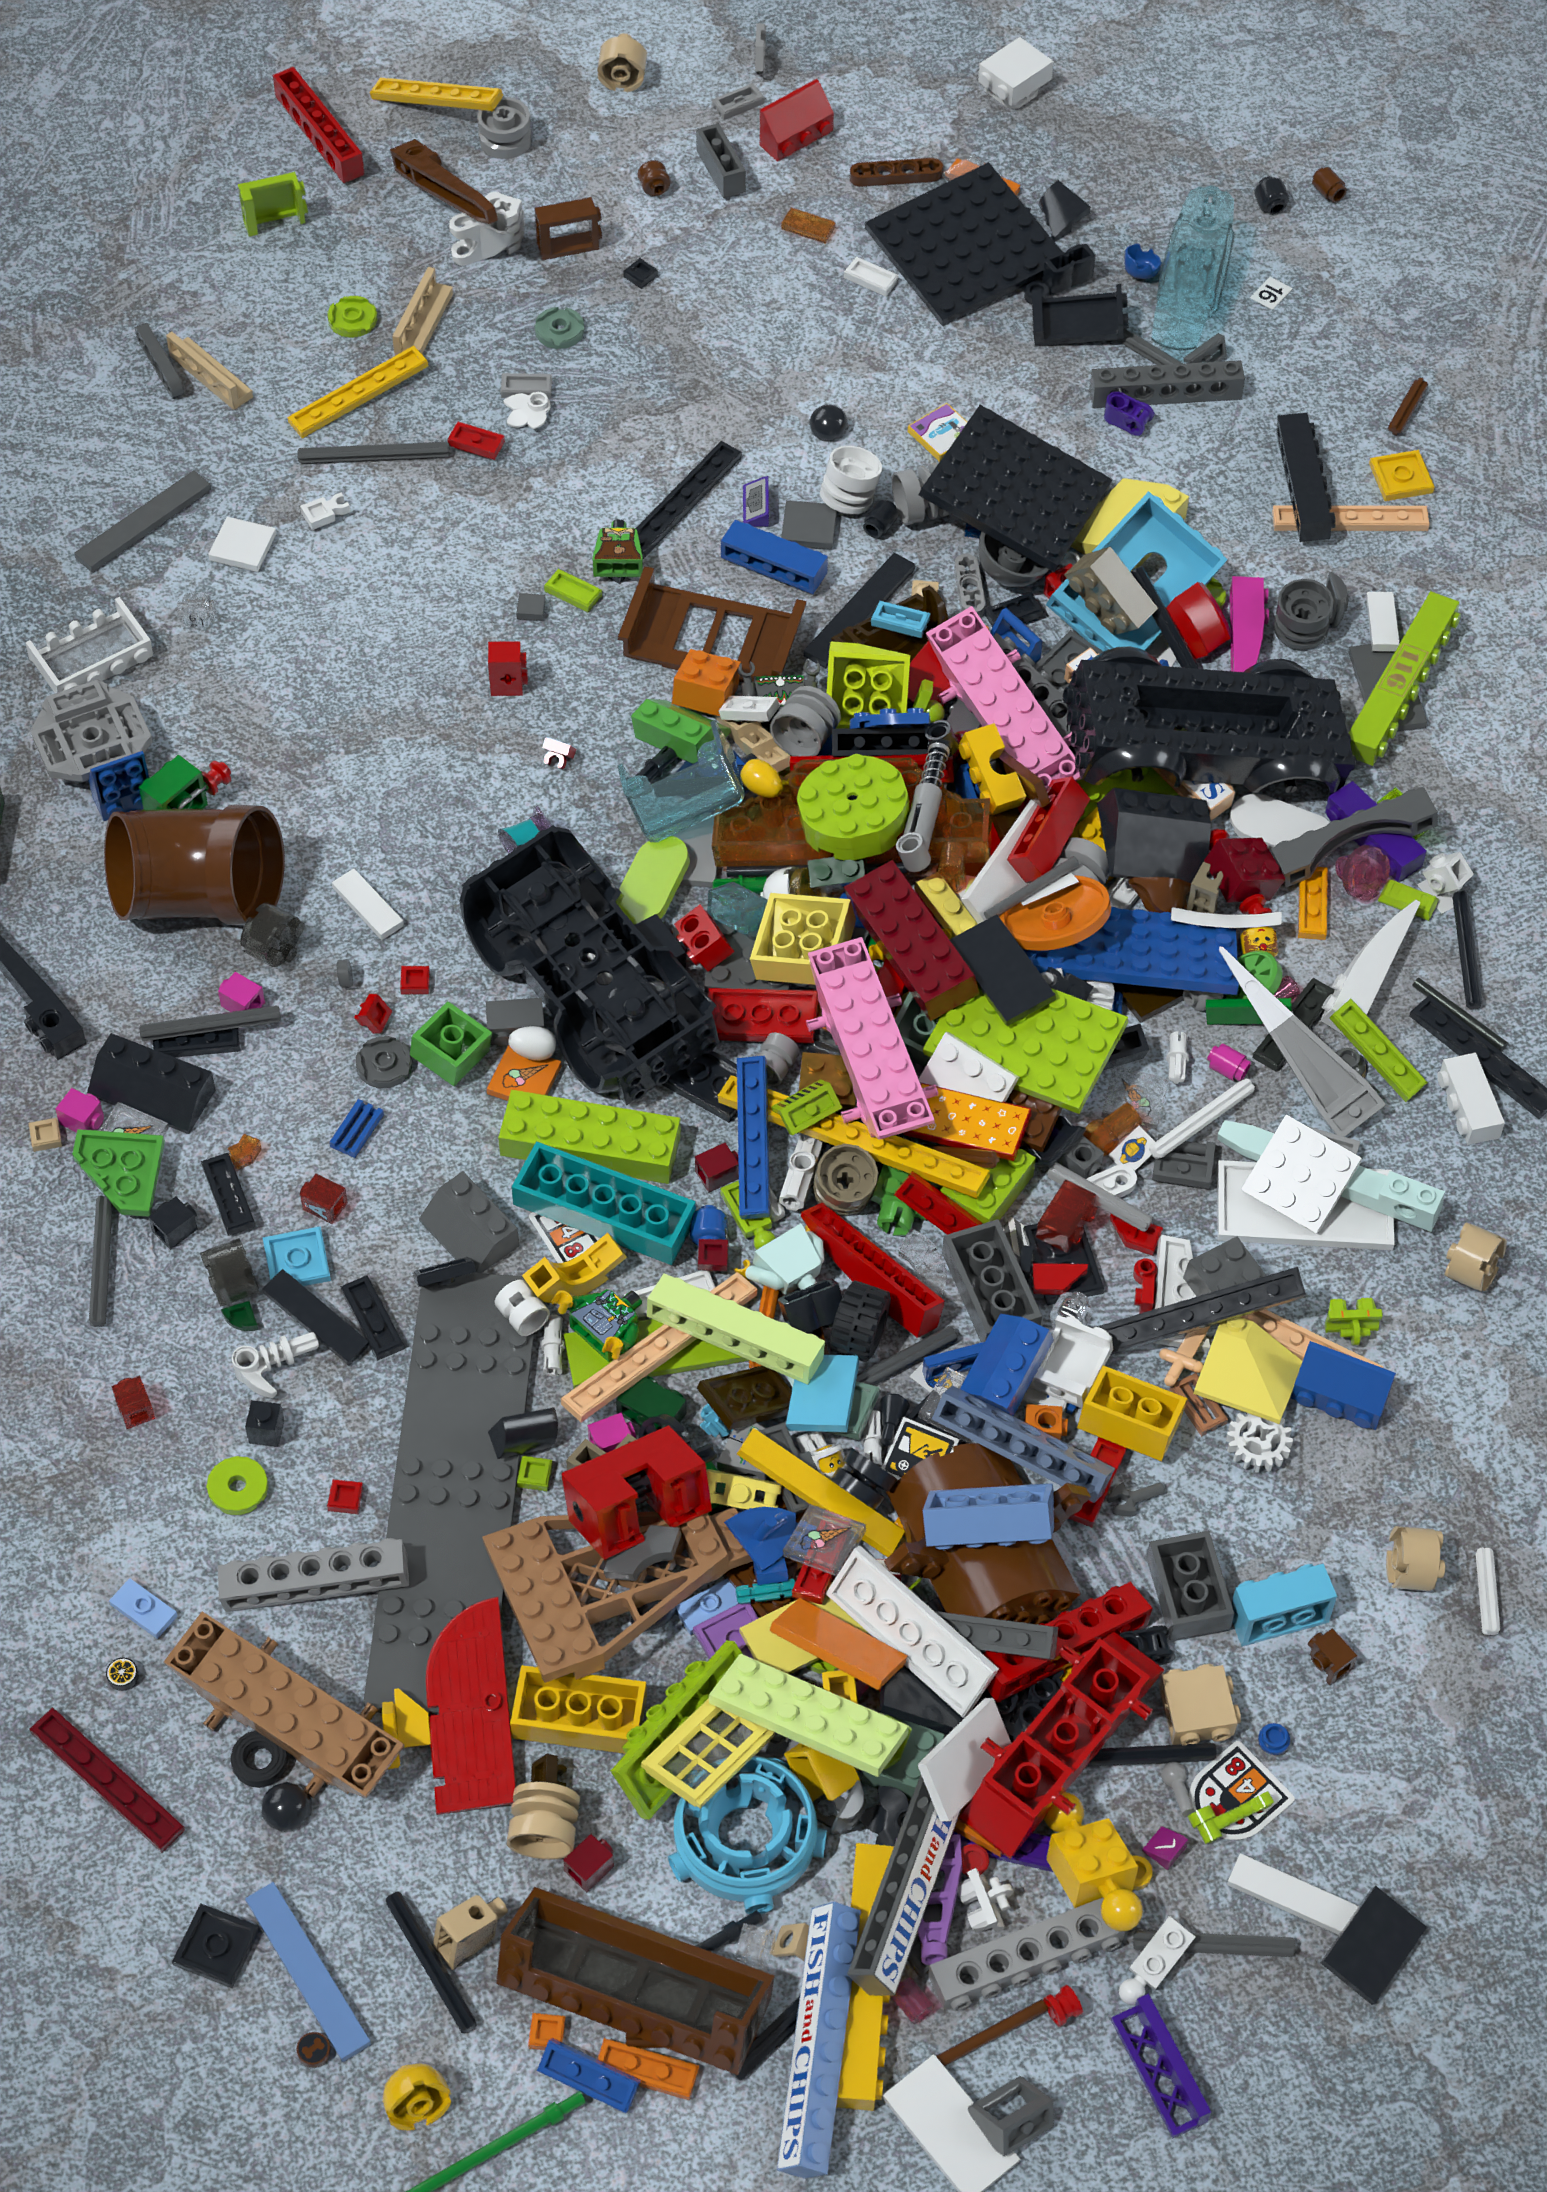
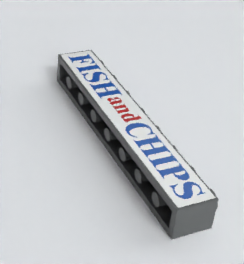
M921 1774L847 1973L868 1995L895 1996L961 1812L960 1810L950 1821H940Z

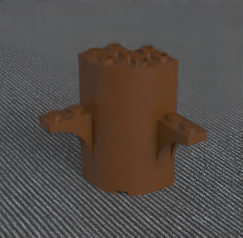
M979 1443L953 1446L954 1452L940 1456L939 1452L917 1463L893 1485L889 1492L886 1491L903 1525L907 1542L900 1545L884 1561L887 1569L891 1572L930 1579L946 1613L1037 1625L1040 1623L1046 1624L1061 1612L1069 1609L1072 1602L1081 1595L1052 1539H1047L1046 1542L1040 1544H1031L1028 1540L1016 1541V1543L1007 1546L998 1545L997 1542L985 1543L980 1547H967L966 1544H956L949 1549H936L935 1546H926L923 1508L929 1491L1024 1485L1010 1459ZM1066 1483L1053 1492V1533L1058 1531L1062 1523L1071 1515L1080 1511L1082 1505L1091 1498L1086 1487Z

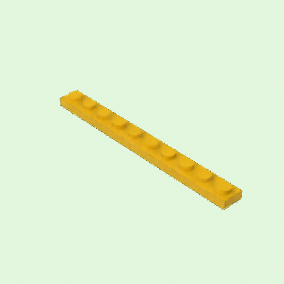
M731 1075L718 1094V1102L738 1110L737 1077ZM767 1088L768 1121L786 1127L780 1114L773 1112L771 1106L789 1096ZM832 1113L799 1132L834 1146L842 1144L857 1145L868 1151L877 1162L909 1174L914 1171L923 1179L974 1198H978L990 1177L988 1169L895 1135L879 1140L876 1136L871 1138L865 1124L855 1120L844 1124L842 1116L836 1113Z

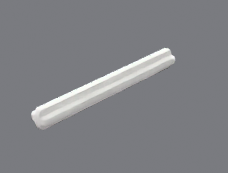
M1250 1079L1241 1080L1150 1145L1149 1151L1155 1159L1164 1157L1254 1092L1255 1086Z

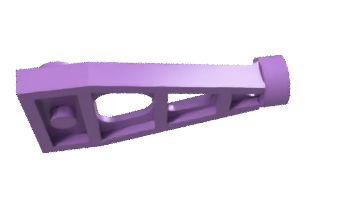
M952 1835L939 1870L945 1873L943 1888L940 1892H932L928 1904L943 1905L942 1919L940 1922L925 1923L922 1918L917 1932L921 1943V1959L926 1965H931L948 1958L947 1940L962 1874L960 1835Z

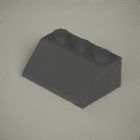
M464 1171L438 1189L419 1217L420 1223L455 1260L469 1257L474 1262L476 1269L474 1273H483L519 1247L518 1228Z

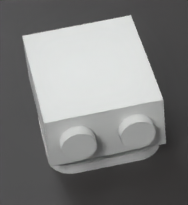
M1019 37L979 64L978 82L981 83L989 95L1010 109H1017L1038 95V88L1052 80L1053 60Z

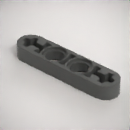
M148 323L134 327L140 346L170 397L174 398L184 394V388L176 370Z

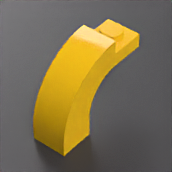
M606 1233L576 1258L564 1263H553L544 1257L522 1276L539 1299L546 1303H551L559 1290L566 1291L571 1296H581L596 1289L608 1280L606 1274L625 1260L627 1256L609 1233Z

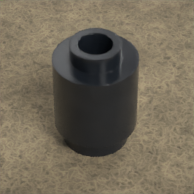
M879 500L864 519V531L873 538L885 535L899 516L896 505L888 500Z

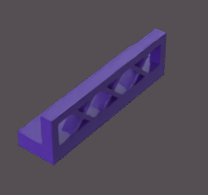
M1149 1993L1137 1998L1135 2007L1111 2017V2022L1172 2139L1208 2123L1211 2110ZM1138 2016L1143 2026L1141 2037L1127 2033L1122 2022ZM1145 2033H1147L1150 2041L1144 2039ZM1132 2042L1138 2044L1137 2049H1135ZM1142 2045L1156 2050L1159 2056L1156 2067L1143 2063L1140 2059L1139 2052ZM1161 2062L1166 2070L1160 2069ZM1147 2071L1154 2073L1152 2080ZM1157 2075L1171 2079L1174 2085L1172 2097L1157 2091L1154 2085ZM1177 2092L1181 2100L1175 2098ZM1163 2101L1169 2103L1168 2109L1166 2108ZM1176 2105L1187 2109L1192 2120L1176 2127L1170 2116L1172 2106Z

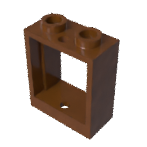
M592 197L534 208L536 244L542 261L599 250V239H602V231L598 221H601L602 217L599 206L595 207ZM589 220V231L550 238L551 227Z

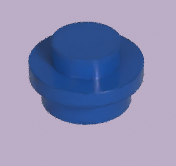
M1272 1723L1265 1725L1260 1730L1258 1742L1266 1753L1279 1755L1288 1749L1290 1735L1282 1725Z

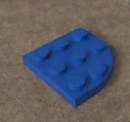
M890 708L880 709V714L874 715L865 712L854 713V718L849 721L850 728H923L932 723L929 713H925L923 708H909L907 713H897L896 709Z

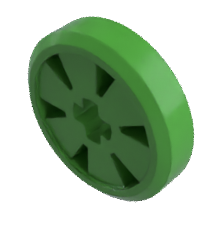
M1257 950L1237 958L1238 962L1272 995L1275 994L1282 981V968L1270 953ZM1240 984L1237 995L1224 994L1228 999H1248Z

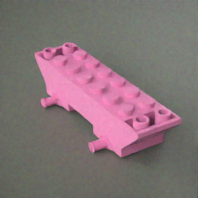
M972 606L926 633L942 666L943 673L950 682V688L937 695L943 705L957 697L964 702L970 713L973 712L982 727L995 723L1005 746L1004 751L1042 779L1046 790L1054 779L1070 776L1076 781L1080 779L1079 769L1075 767V756L1069 749L1072 732L1063 738L1061 737L1012 665V663L1021 659L1020 654L1014 649L1005 655Z
M857 938L809 952L808 958L818 992V1000L822 1008V1016L806 1020L807 1028L811 1032L826 1027L832 1034L835 1045H838L850 1076L853 1092L857 1100V1108L841 1112L844 1124L861 1119L867 1126L871 1138L876 1136L878 1140L934 1124L935 1120L926 1099L938 1096L936 1085L933 1084L922 1088L890 1009L902 1005L899 993L890 997L885 996L863 938Z

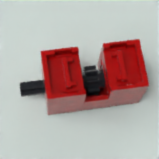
M668 1425L562 1472L561 1476L569 1522L605 1560L645 1541L644 1536L640 1533L636 1509L637 1505L645 1501L670 1527H677L712 1511L706 1463L717 1458L713 1445L709 1443L693 1450Z

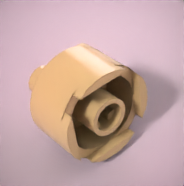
M626 33L608 39L600 48L597 67L599 81L606 88L616 91V88H624V92L636 90L642 85L645 75L647 51L642 44L632 39Z
M1466 1222L1460 1232L1461 1239L1458 1244L1452 1243L1448 1250L1446 1258L1451 1261L1446 1268L1445 1276L1482 1292V1290H1487L1498 1272L1499 1267L1496 1265L1499 1257L1502 1259L1504 1257L1507 1240Z
M1395 1526L1389 1537V1541H1394L1393 1550H1387L1386 1554L1387 1579L1389 1583H1394L1392 1588L1422 1591L1434 1590L1437 1578H1443L1445 1574V1562L1440 1559L1443 1533L1434 1529Z

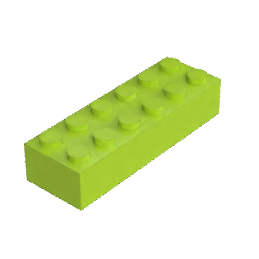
M511 1090L498 1137L500 1156L526 1160L537 1141L635 1179L669 1184L681 1137V1122L679 1117Z

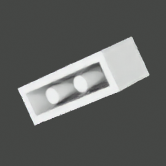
M1472 1053L1443 1059L1441 1070L1437 1074L1438 1083L1441 1088H1445L1449 1110L1455 1113L1459 1134L1464 1135L1467 1145L1499 1139L1505 1122L1477 1054Z

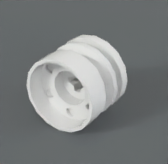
M841 446L834 449L829 456L826 474L823 477V483L820 488V496L824 503L834 510L847 514H861L867 511L872 505L875 487L879 482L882 472L880 460L873 453L861 447Z

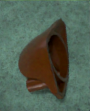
M1133 877L1128 881L1132 889L1141 898L1148 912L1172 913V908L1187 910L1186 896L1190 892L1192 883L1168 877Z

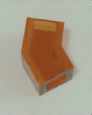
M243 1134L237 1144L227 1148L231 1161L237 1171L253 1164L262 1150L260 1140Z

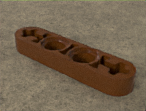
M936 158L859 162L850 167L849 180L857 187L936 182L942 178L943 163ZM905 169H911L914 172L911 174H906L902 171ZM888 171L890 174L880 175L879 172Z

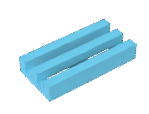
M879 601L871 618V626L922 638L923 631L926 630L927 623L930 621V613Z

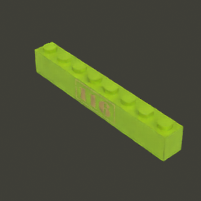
M1432 591L1429 592L1349 731L1351 737L1350 746L1356 760L1373 766L1378 757L1382 758L1388 746V739L1395 737L1399 720H1404L1408 713L1409 702L1416 700L1420 690V683H1425L1429 676L1430 665L1437 663L1441 652L1439 649L1441 646L1445 647L1451 635V628L1456 629L1461 618V613H1458L1459 601Z

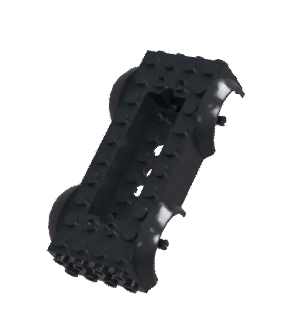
M1131 646L1116 647L1100 653L1092 660L1081 659L1077 669L1072 672L1069 686L1063 691V702L1067 704L1068 710L1067 724L1071 726L1072 731L1071 745L1075 747L1076 752L1075 767L1079 769L1080 779L1092 785H1101L1109 776L1127 769L1131 770L1133 782H1136V780L1141 782L1144 779L1142 768L1154 767L1173 773L1176 777L1174 787H1180L1183 780L1243 784L1251 792L1257 793L1270 784L1284 781L1285 791L1287 793L1289 791L1294 793L1297 790L1295 779H1314L1328 785L1329 790L1324 800L1327 801L1328 796L1344 787L1347 777L1356 765V758L1352 754L1350 746L1351 737L1347 733L1345 725L1346 716L1341 708V695L1337 691L1335 680L1314 678L1307 669L1294 661L1269 659L1256 663L1244 672L1162 666L1154 656L1140 648ZM1231 730V731L1236 732L1238 735L1225 734V733H1228V731Z
M552 825L548 829L541 830L534 838L525 844L518 845L511 853L502 859L495 860L488 868L477 875H472L462 884L463 889L460 896L462 919L476 953L483 963L497 975H521L536 995L542 998V1002L555 1017V1034L565 1061L580 1083L591 1092H616L627 1106L631 1102L643 1098L646 1092L656 1085L664 1084L671 1075L680 1069L688 1068L696 1058L702 1054L710 1053L720 1043L715 1025L720 1012L717 1005L709 999L667 946L652 947L619 907L624 897L622 892L610 881L569 829ZM576 934L581 937V941L577 946L569 947L565 944L566 937ZM587 953L595 955V958L590 962L581 961L582 956ZM604 972L610 973L613 976L612 981L607 985H600L596 981L597 976Z

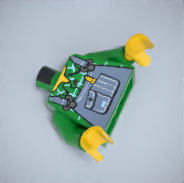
M609 1289L601 1293L597 1292L581 1296H571L563 1290L557 1291L551 1303L560 1305L558 1308L560 1314H565L567 1310L570 1311V1328L608 1362L612 1359L617 1360L619 1355L625 1353L636 1344L639 1329L638 1316L635 1310L642 1305V1300L636 1292L631 1290L620 1299Z

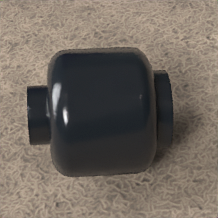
M1264 177L1259 181L1254 190L1256 201L1263 212L1273 215L1282 212L1286 208L1289 194L1284 182L1280 178Z

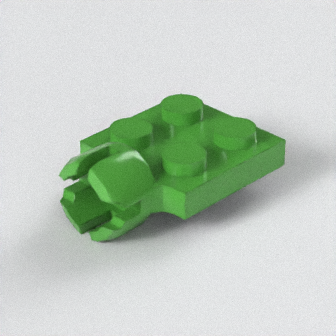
M883 1164L871 1201L877 1202L881 1207L877 1225L883 1232L887 1233L890 1223L895 1222L896 1226L892 1236H905L909 1233L915 1218L926 1219L894 1196L895 1191L908 1177L909 1173ZM926 1180V1181H927L928 1183H930L932 1186H934L935 1188H937V1185H938V1184Z

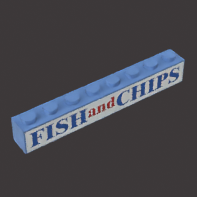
M835 1901L811 1909L777 2171L803 2179L828 2174L852 1979L847 1973L856 1952L861 1910Z

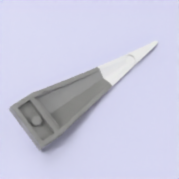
M1219 947V952L1317 1113L1334 1134L1343 1137L1347 1136L1386 1105L1368 1081L1303 1024L1226 949Z

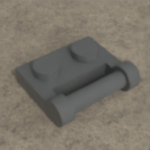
M1158 1134L1157 1140L1162 1138L1164 1135ZM1208 1141L1207 1144L1183 1142L1172 1151L1205 1155V1157L1169 1152L1164 1157L1155 1159L1152 1180L1209 1189L1216 1143Z

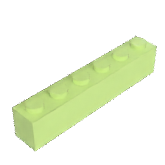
M663 1274L647 1298V1317L807 1385L823 1360L824 1340L819 1339L813 1334H807L795 1329L787 1323L769 1318L761 1312L752 1311L738 1305L732 1300H726L714 1295L706 1289H700L688 1284L680 1278Z

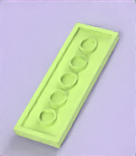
M743 1654L737 1657L709 1694V1704L876 1777H879L908 1735L909 1726Z

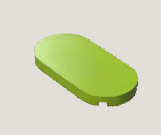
M669 835L658 836L647 841L638 850L619 888L624 895L619 907L634 925L655 914L660 919L665 915L690 864L687 847L681 839Z

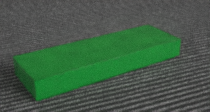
M1277 998L1292 1012L1291 998ZM1249 999L1206 1000L1207 1025L1263 1024Z

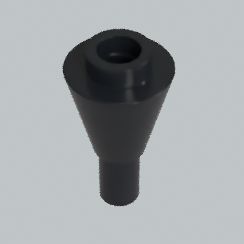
M899 1394L886 1395L880 1400L883 1426L881 1444L885 1446L892 1445L895 1431L910 1408L909 1402Z

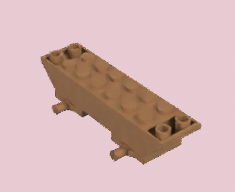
M202 1611L164 1660V1664L213 1706L214 1710L203 1722V1725L214 1731L224 1716L232 1718L246 1727H251L283 1748L313 1773L314 1777L304 1789L313 1799L324 1783L336 1786L346 1794L350 1792L367 1798L404 1748L403 1743L370 1722L376 1712H378V1709L367 1702L361 1713L357 1714L272 1658L270 1655L278 1646V1643L270 1637H267L259 1649Z

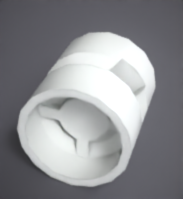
M516 1280L509 1283L496 1296L495 1306L504 1317L509 1319V1323L521 1336H528L538 1331L550 1316V1310L541 1299L535 1296L533 1290L524 1280Z

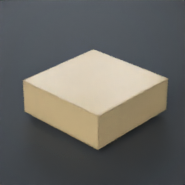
M58 1118L29 1123L33 1152L62 1147Z

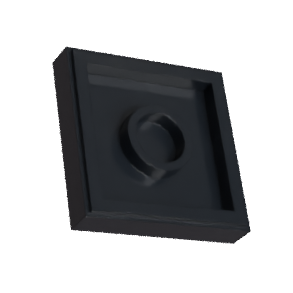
M200 1903L172 1960V1964L180 1969L233 1988L260 1932V1927Z

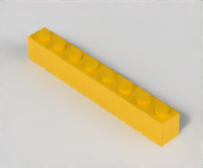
M856 1843L851 1907L861 1910L856 1949L894 1846ZM853 1980L836 2108L874 2111L875 2100H882L883 2080L877 2079L878 2067L884 2068L886 2047H879L880 2035H887L888 2015H882V2004L889 2003L890 1996L868 1995Z

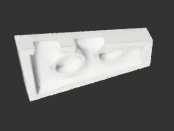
M945 1032L918 1080L921 1083L935 1084L937 1087L1006 1102L1020 1077L953 1034Z

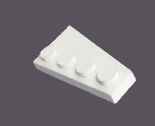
M1166 1235L1160 1236L1157 1249L1156 1265L1158 1270L1155 1278L1153 1310L1196 1297L1183 1279L1188 1262L1193 1259L1190 1240ZM1187 1333L1154 1343L1179 1348ZM1206 1335L1197 1350L1198 1352L1208 1353L1210 1350V1342Z

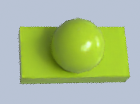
M924 679L912 708H923L925 713H929L932 723L943 720L945 714L943 706L936 700H930L933 682Z

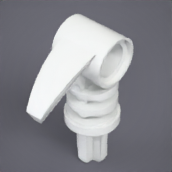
M313 1332L288 1341L285 1335L279 1337L280 1344L275 1345L271 1341L268 1348L260 1345V1351L251 1346L237 1348L232 1354L236 1378L253 1392L265 1397L274 1398L277 1391L262 1377L263 1372L270 1371V1365L273 1364L281 1367V1361L284 1360L289 1365L294 1364L293 1357L317 1349L319 1343ZM247 1362L252 1363L250 1366L247 1367L241 1366L242 1364Z

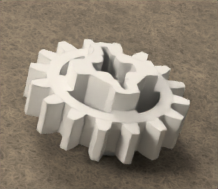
M1238 1413L1236 1422H1230L1229 1432H1227L1226 1441L1229 1442L1227 1451L1235 1452L1233 1461L1238 1462L1242 1459L1244 1461L1243 1468L1247 1469L1250 1465H1254L1255 1472H1259L1261 1466H1264L1270 1472L1273 1463L1278 1467L1282 1466L1283 1458L1288 1459L1290 1454L1289 1448L1292 1447L1293 1439L1290 1438L1291 1428H1283L1285 1419L1282 1418L1280 1424L1249 1413L1246 1414V1417ZM1247 1428L1248 1431L1243 1432V1435L1240 1437V1433ZM1279 1443L1278 1448L1271 1452V1448H1275L1276 1444Z

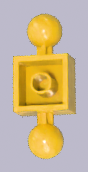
M1064 1792L1062 1795L1076 1804V1806L1067 1816L1053 1804L1045 1816L1044 1820L1048 1827L1058 1832L1051 1834L1046 1860L1074 1908L1104 1898L1101 1904V1916L1106 1925L1115 1931H1129L1139 1924L1143 1914L1142 1903L1138 1896L1132 1892L1138 1865L1109 1818L1082 1825L1081 1823L1084 1818L1082 1802L1074 1794Z

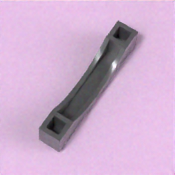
M1424 787L1416 790L1411 789L1394 799L1383 800L1377 806L1367 810H1358L1347 818L1331 821L1325 827L1315 831H1307L1298 838L1282 841L1271 848V853L1286 878L1283 883L1286 888L1311 878L1319 864L1339 846L1363 836L1380 833L1415 836L1438 826V812Z

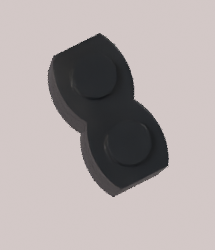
M1078 244L1069 248L1066 252L1050 255L1044 261L1042 282L1048 286L1051 293H1059L1069 289L1072 285L1089 281L1094 275L1096 254L1087 244Z
M831 1278L815 1283L805 1289L789 1293L779 1298L778 1303L785 1323L807 1334H814V1330L821 1326L826 1328L833 1326L842 1294L839 1284Z

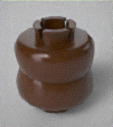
M650 160L642 164L638 169V180L647 195L659 196L669 189L671 179L662 162Z

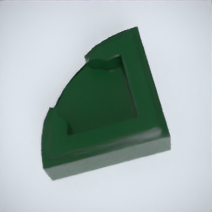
M250 1301L221 1309L224 1320L233 1328L241 1331L258 1330Z

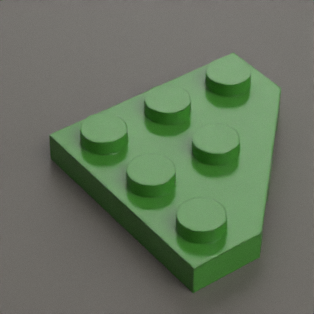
M77 1129L72 1155L81 1169L121 1215L146 1217L151 1215L165 1144L164 1136Z

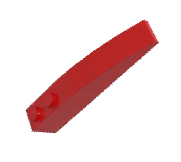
M819 1203L801 1212V1218L808 1228L823 1240L825 1251L852 1282L856 1280L890 1292L889 1316L916 1338L938 1328L945 1300L823 1203Z

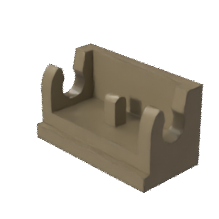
M1202 863L1191 884L1187 910L1215 914L1218 906V888L1223 879L1221 871L1217 874L1216 879H1209L1207 875L1209 874L1210 864Z

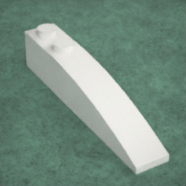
M1415 900L1396 914L1365 944L1344 974H1339L1332 985V988L1335 989L1333 995L1330 994L1322 1006V1009L1325 1011L1320 1021L1344 1035L1329 1017L1350 998L1367 1015L1421 902Z

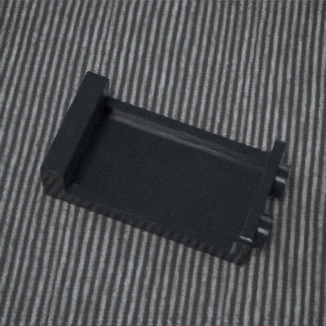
M1116 284L1117 291L1112 293L1042 298L1041 290H1031L1035 346L1125 339L1124 329L1129 328L1128 313L1123 314V308H1128L1127 292L1122 293L1121 284Z

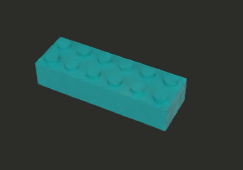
M537 1141L511 1186L513 1205L599 1238L609 1233L618 1245L669 1265H673L690 1232L691 1220L696 1211V1201Z

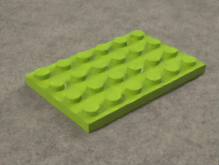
M979 987L980 994L941 1015L923 1048L924 1055L932 1057L945 1032H949L1019 1076L1020 1078L1013 1089L1080 1114L1128 1024V1017L1055 989H1052L1056 994L1055 1001L1009 1026L1005 1025Z

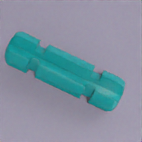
M788 1579V1581L779 1584L778 1582L763 1585L752 1584L753 1587L748 1588V1585L738 1586L735 1591L737 1602L741 1605L751 1603V1600L754 1599L755 1602L780 1599L782 1595H784V1598L792 1597L795 1580Z

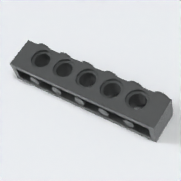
M1241 360L1098 368L1091 370L1089 392L1092 409L1105 408L1107 397L1112 392H1122L1148 405L1242 400L1245 375Z
M997 633L993 636L1005 655L1018 648L1008 636L1004 639ZM1024 653L1021 659L1012 663L1022 679L1026 676H1031L1026 686L1063 738L1072 732L1071 726L1067 724V714L1063 718H1056L1060 711L1067 710V704L1063 702L1064 689L1062 687L1056 689L1051 684L1054 680L1044 670L1039 673L1033 667L1035 662ZM1049 693L1046 700L1038 701L1042 694ZM1069 746V749L1076 754L1075 747Z

